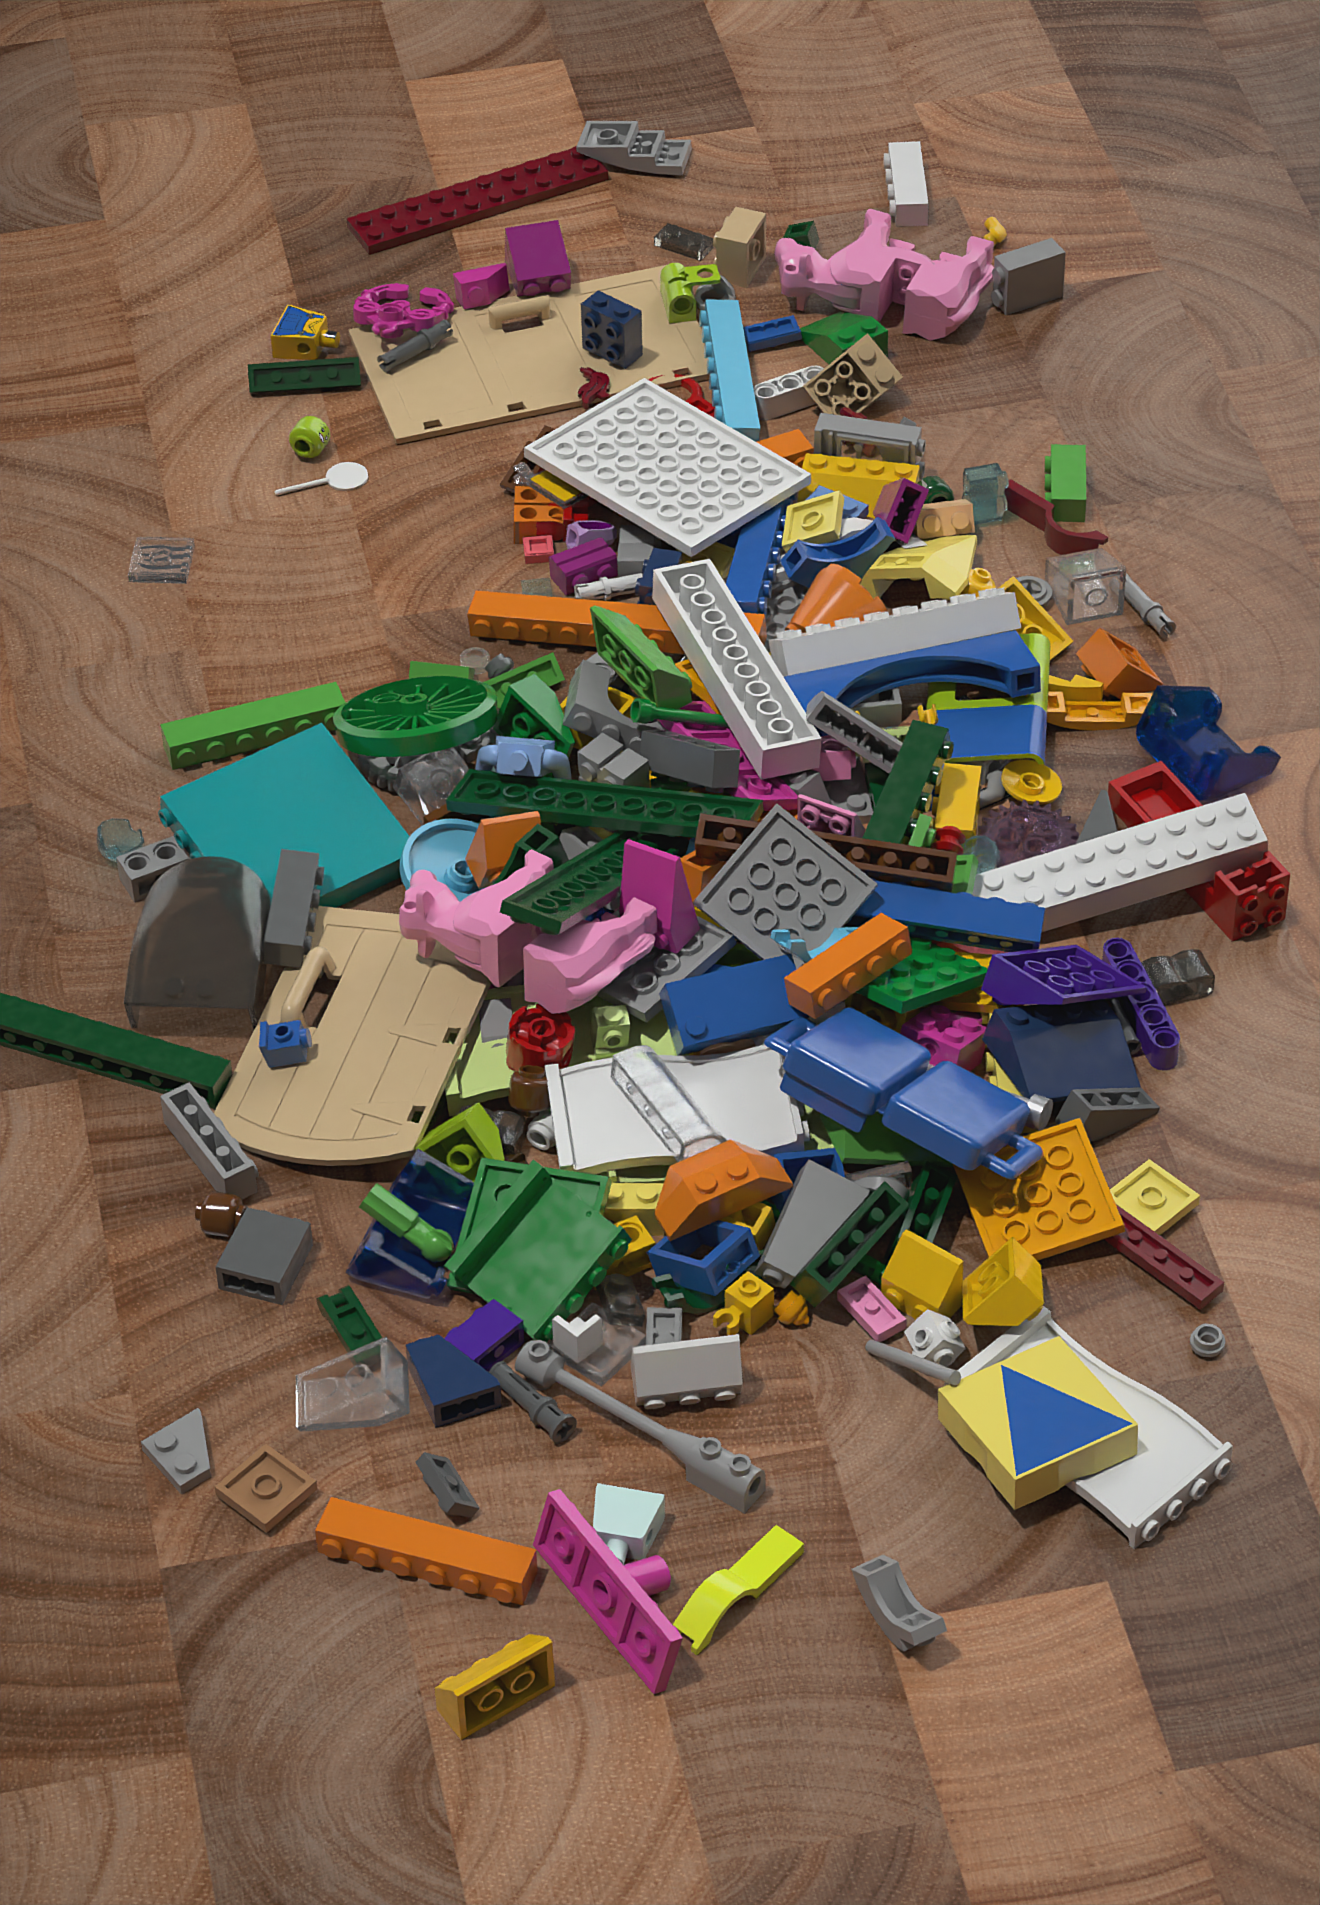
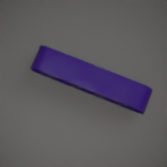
M1111 938L1104 943L1102 960L1147 987L1144 994L1121 996L1123 1009L1136 1037L1141 1043V1048L1148 1062L1155 1069L1162 1071L1173 1069L1178 1062L1180 1035L1132 945L1123 938Z

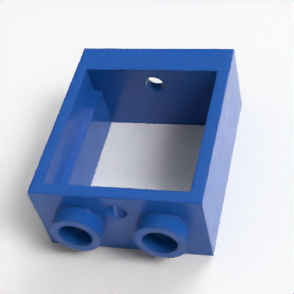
M720 1220L672 1241H669L667 1236H665L647 1252L656 1277L670 1273L673 1281L682 1287L713 1296L721 1292L760 1257L750 1228ZM702 1244L714 1247L702 1260L688 1257Z

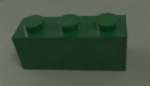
M926 1161L912 1182L907 1199L910 1205L899 1216L884 1259L890 1260L902 1233L906 1229L933 1243L958 1175Z

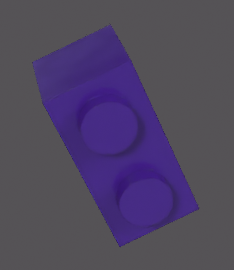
M492 1299L484 1307L476 1309L472 1316L459 1327L451 1329L444 1339L489 1372L496 1363L503 1361L525 1343L523 1320L498 1301Z

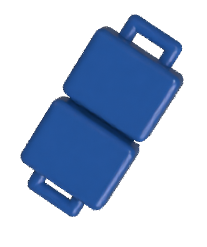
M844 1008L819 1025L807 1018L799 1017L764 1040V1044L767 1047L785 1056L783 1063L785 1073L780 1084V1090L854 1132H860L865 1125L868 1115H873L878 1111L880 1114H883L882 1123L886 1127L965 1170H974L978 1166L983 1165L1008 1179L1017 1178L1043 1157V1150L1039 1145L1020 1135L1030 1114V1107L1025 1101L951 1061H942L926 1072L931 1060V1053L927 1048L853 1008ZM1006 1145L1018 1150L1007 1161L994 1155Z

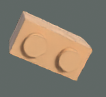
M966 499L923 504L912 533L920 539L975 533L973 504Z

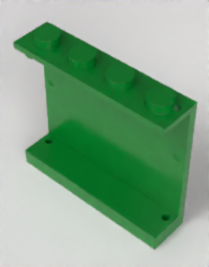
M533 1159L444 1266L455 1278L487 1303L495 1299L523 1320L524 1332L535 1341L542 1340L547 1343L549 1339H553L552 1319L558 1315L566 1320L570 1314L577 1312L584 1303V1297L593 1287L598 1286L604 1280L607 1270L614 1261L625 1255L632 1238L620 1225L616 1227L557 1182L543 1166Z

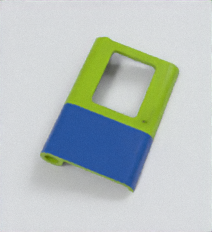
M1037 633L1019 634L1040 664L1041 692L1027 694L1028 697L1022 695L1012 698L959 701L956 700L957 682L928 683L926 710L931 709L932 704H935L938 716V723L935 725L949 728L950 740L954 743L952 756L949 761L945 760L944 763L1032 758L1038 764H1045L1051 643L1046 636Z

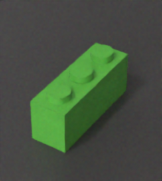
M1051 444V455L1045 456L1044 473L1050 474H1045L1044 491H1050L1045 492V500L1055 505L1054 521L1085 522L1086 445Z

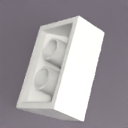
M739 1334L637 1346L632 1349L630 1366L636 1406L644 1405L645 1409H657L666 1405L665 1402L679 1401L681 1405H690L700 1402V1398L713 1396L715 1400L723 1401L736 1397L735 1394L741 1393L743 1382Z

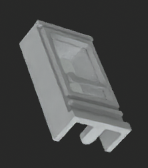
M820 413L814 429V454L920 465L919 479H922L925 471V462H921V457L924 456L926 440L921 439L922 427Z

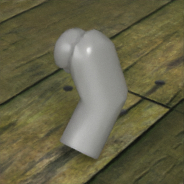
M991 771L987 775V789L980 791V808L999 801L1004 797L1006 790L1001 782L1002 771Z

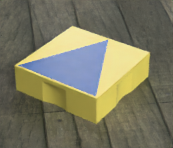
M1060 1336L966 1376L957 1385L948 1384L938 1389L939 1421L960 1446L980 1463L987 1478L1014 1510L1058 1491L1061 1487L1077 1478L1095 1474L1137 1455V1422Z

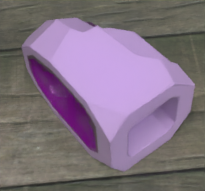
M576 521L567 527V549L600 537L609 546L617 538V530L611 523L604 521Z

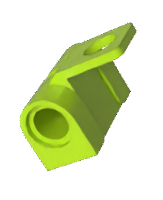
M670 263L661 270L660 292L669 324L696 321V302L693 286L720 283L717 265L685 267L680 263ZM701 272H710L713 274L711 277L702 278L698 276V274Z

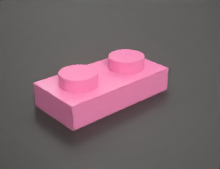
M866 1275L837 1291V1300L874 1340L882 1342L906 1329V1318Z

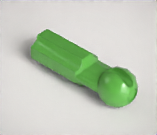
M378 1183L374 1185L359 1206V1208L400 1238L404 1237L418 1247L422 1255L431 1262H443L447 1260L453 1251L452 1237L446 1231L433 1228L418 1217L416 1211Z

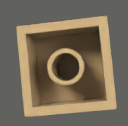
M735 207L730 216L725 218L721 230L715 233L713 239V247L716 248L714 264L717 265L719 274L724 276L731 285L747 288L766 259V213Z

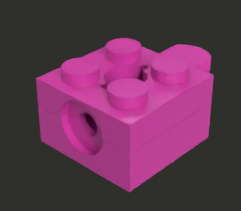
M932 1004L902 1025L900 1034L930 1051L931 1060L929 1064L935 1066L942 1061H951L970 1072L982 1062L986 1046L982 1037L987 1027L982 1026L983 1018L976 1012L957 1011L952 1013L949 1008L943 1005Z

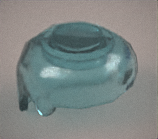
M112 818L103 821L97 827V848L100 854L109 861L117 863L116 857L145 847L142 830L134 831L127 819Z
M973 836L960 845L963 848L962 855L974 854L978 859L976 874L996 868L1000 860V851L996 843L987 836Z

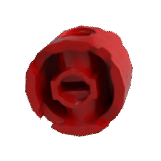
M536 1004V1008L528 1010V1005L518 1009L512 1015L508 1026L506 1043V1064L508 1068L519 1071L521 1066L533 1065L545 1069V1065L558 1064L559 1069L569 1067L575 1036V1027L571 1024L570 1016L566 1012L552 1014L540 1004Z

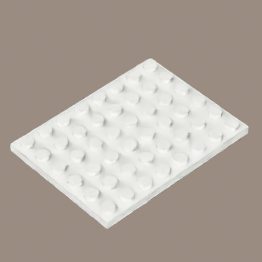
M646 378L524 447V457L690 557L811 484V473Z

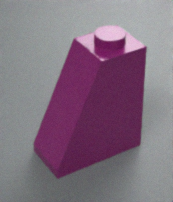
M906 478L883 486L873 514L875 518L879 517L887 522L895 539L907 544L929 489Z

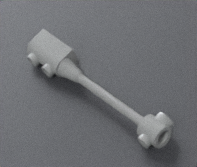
M529 1341L519 1352L515 1362V1370L526 1376L527 1383L535 1390L543 1391L549 1389L554 1383L558 1382L658 1439L686 1465V1481L745 1514L765 1491V1471L751 1464L748 1456L733 1454L721 1447V1442L716 1438H699L674 1429H667L563 1370L564 1358L551 1351L545 1341Z

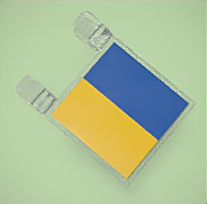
M523 462L513 466V469L519 473L513 477L514 482L517 484H527L563 509L588 497L587 494L545 469L533 474L528 465Z

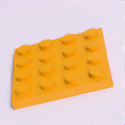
M1080 1118L1023 1136L1042 1148L1043 1157L1015 1179L1005 1178L983 1165L978 1166L974 1170H965L953 1164L954 1171L958 1175L957 1179L988 1258L1012 1237L1038 1261L1125 1232L1124 1223ZM1006 1145L994 1155L1007 1161L1018 1150Z

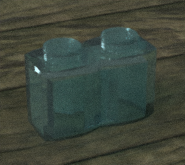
M998 463L964 468L962 499H966L973 504L974 525L1001 521L1003 519V512L1007 510V499L1004 490L1009 485L1006 471L1001 470Z

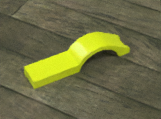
M775 1525L729 1570L717 1571L704 1580L673 1623V1626L678 1629L680 1634L683 1633L694 1641L691 1646V1652L698 1655L710 1643L720 1619L737 1600L746 1595L757 1598L804 1553V1543L778 1525Z

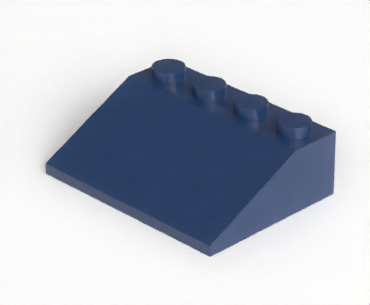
M1105 999L1068 1004H1037L994 1009L982 1037L986 1046L1021 1095L1028 1099L1037 1094L1051 1099L1052 1102L1066 1101L1071 1090L1141 1087L1120 1020Z

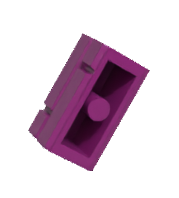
M600 537L550 556V577L559 586L564 595L567 596L574 593V586L577 584L599 581L603 577L608 579L617 577V555L611 547H608L604 539Z

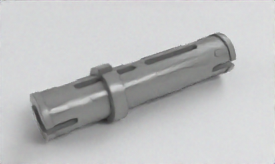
M1121 574L1126 582L1118 575L1114 579L1113 587L1141 614L1142 621L1147 625H1151L1161 637H1168L1164 629L1171 636L1176 630V624L1164 613L1163 607L1159 603L1153 602L1128 574Z

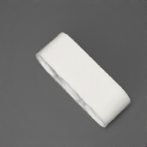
M809 366L755 385L753 389L758 418L760 420H771L815 405L816 403L802 386L824 368Z

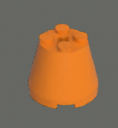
M830 564L816 575L791 621L785 627V631L801 629V633H805L806 626L830 623V627H834L835 620L859 617L860 621H864L863 615L887 612L888 610L879 596L873 599L868 590L860 585L862 579L845 567Z

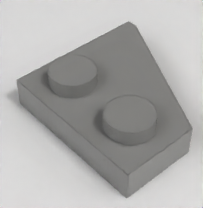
M199 1408L141 1441L142 1451L181 1495L211 1477L202 1415Z

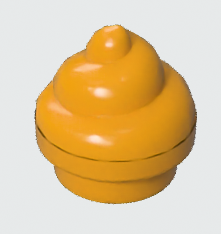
M793 1290L773 1310L779 1315L777 1319L785 1325L792 1323L794 1325H807L809 1323L806 1299L801 1294L797 1295Z

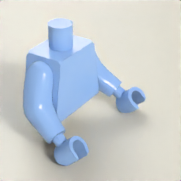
M496 736V745L483 746L478 751L475 770L492 771L494 767L496 773L535 777H541L552 772L554 778L572 780L569 759L563 752L555 751V741Z

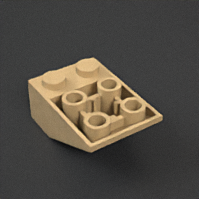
M867 333L802 387L823 413L840 415V409L843 407H848L855 413H861L898 384L903 376Z

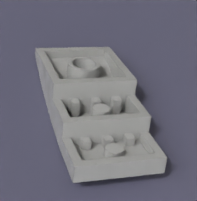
M587 121L576 148L577 152L622 168L654 174L683 175L692 150L691 140H665L664 130H639L638 121Z

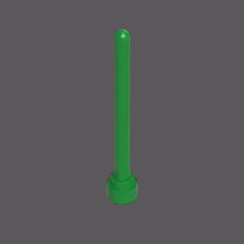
M635 698L631 705L630 716L633 723L647 724L649 721L652 722L654 719L730 728L724 717L720 714L656 707L655 703H651L649 699Z

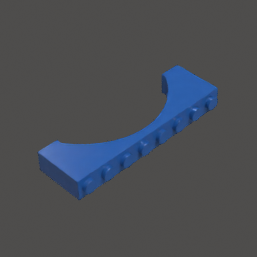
M1016 630L784 676L805 713L808 703L821 691H824L850 709L877 693L904 685L925 682H958L980 685L1008 693L1011 698L1041 692L1040 664ZM814 726L817 732L819 733L820 737L828 735L821 729Z

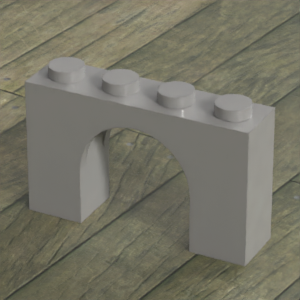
M583 659L570 681L562 725L592 738H596L601 733H604L623 744L624 749L622 751L629 748L640 755L642 731L667 729L661 725L658 719H654L652 723L647 724L633 723L630 718L619 712L608 697L611 671Z

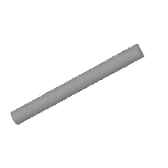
M873 1339L866 1343L865 1349L870 1354L952 1385H957L961 1381V1374L956 1370Z

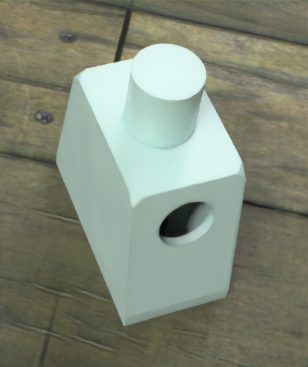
M597 1483L593 1528L623 1565L626 1558L634 1560L644 1559L665 1519L664 1494Z

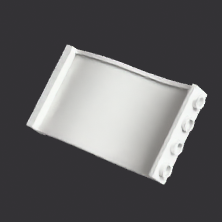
M765 1044L721 1054L699 1056H623L585 1062L559 1069L558 1064L545 1065L559 1169L595 1175L629 1167L673 1165L730 1139L770 1156L778 1153L804 1151V1142L810 1141L808 1122L801 1121L800 1116L805 1115L804 1104L780 1090V1084L785 1073L783 1068L785 1056L770 1049Z
M1043 1306L1041 1312L1030 1321L1026 1319L1019 1326H1012L957 1371L960 1372L962 1379L1060 1336L1138 1424L1137 1455L1100 1472L1077 1478L1066 1484L1067 1487L1086 1499L1128 1537L1129 1546L1135 1549L1145 1540H1152L1162 1525L1169 1519L1171 1521L1175 1520L1189 1502L1193 1499H1200L1210 1484L1216 1479H1223L1229 1473L1232 1467L1233 1445L1229 1442L1223 1445L1206 1428L1181 1408L1146 1386L1112 1369L1093 1356L1052 1320L1051 1311Z

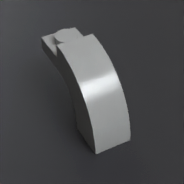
M881 1555L851 1569L859 1591L875 1621L889 1640L902 1651H906L914 1646L928 1645L936 1640L937 1635L947 1631L943 1617L925 1609L916 1600L903 1577L898 1561Z

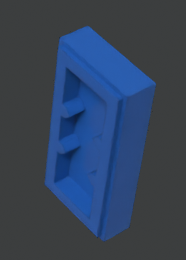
M794 315L743 327L746 347L749 352L802 339L801 330Z

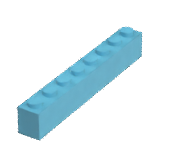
M706 299L705 310H700L699 325L702 327V343H705L704 357L707 358V374H710L709 389L712 390V407H715L714 418L757 442L759 441L760 424L739 300Z

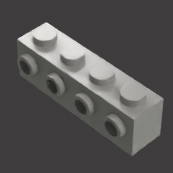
M190 1082L161 1095L160 1099L165 1125L217 1192L237 1195L241 1199L257 1193L256 1177L259 1176L255 1163L246 1156L238 1141L232 1138L225 1129L221 1119L215 1116L206 1100L197 1093Z

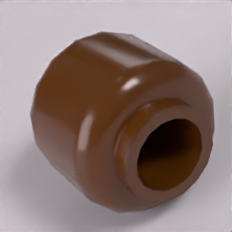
M521 1066L519 1071L513 1073L510 1078L509 1104L512 1108L519 1110V1114L525 1117H537L539 1112L545 1111L550 1107L546 1070L540 1066Z
M212 1191L207 1194L204 1201L200 1200L195 1210V1219L200 1221L201 1230L204 1233L231 1238L247 1206L243 1205L242 1199L237 1195Z

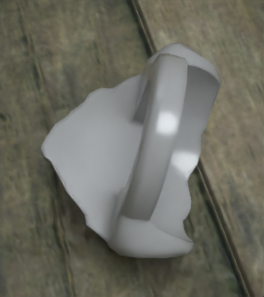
M720 275V283L698 287L695 295L696 306L701 310H705V302L702 300L709 298L736 300L735 290L731 283L724 276Z

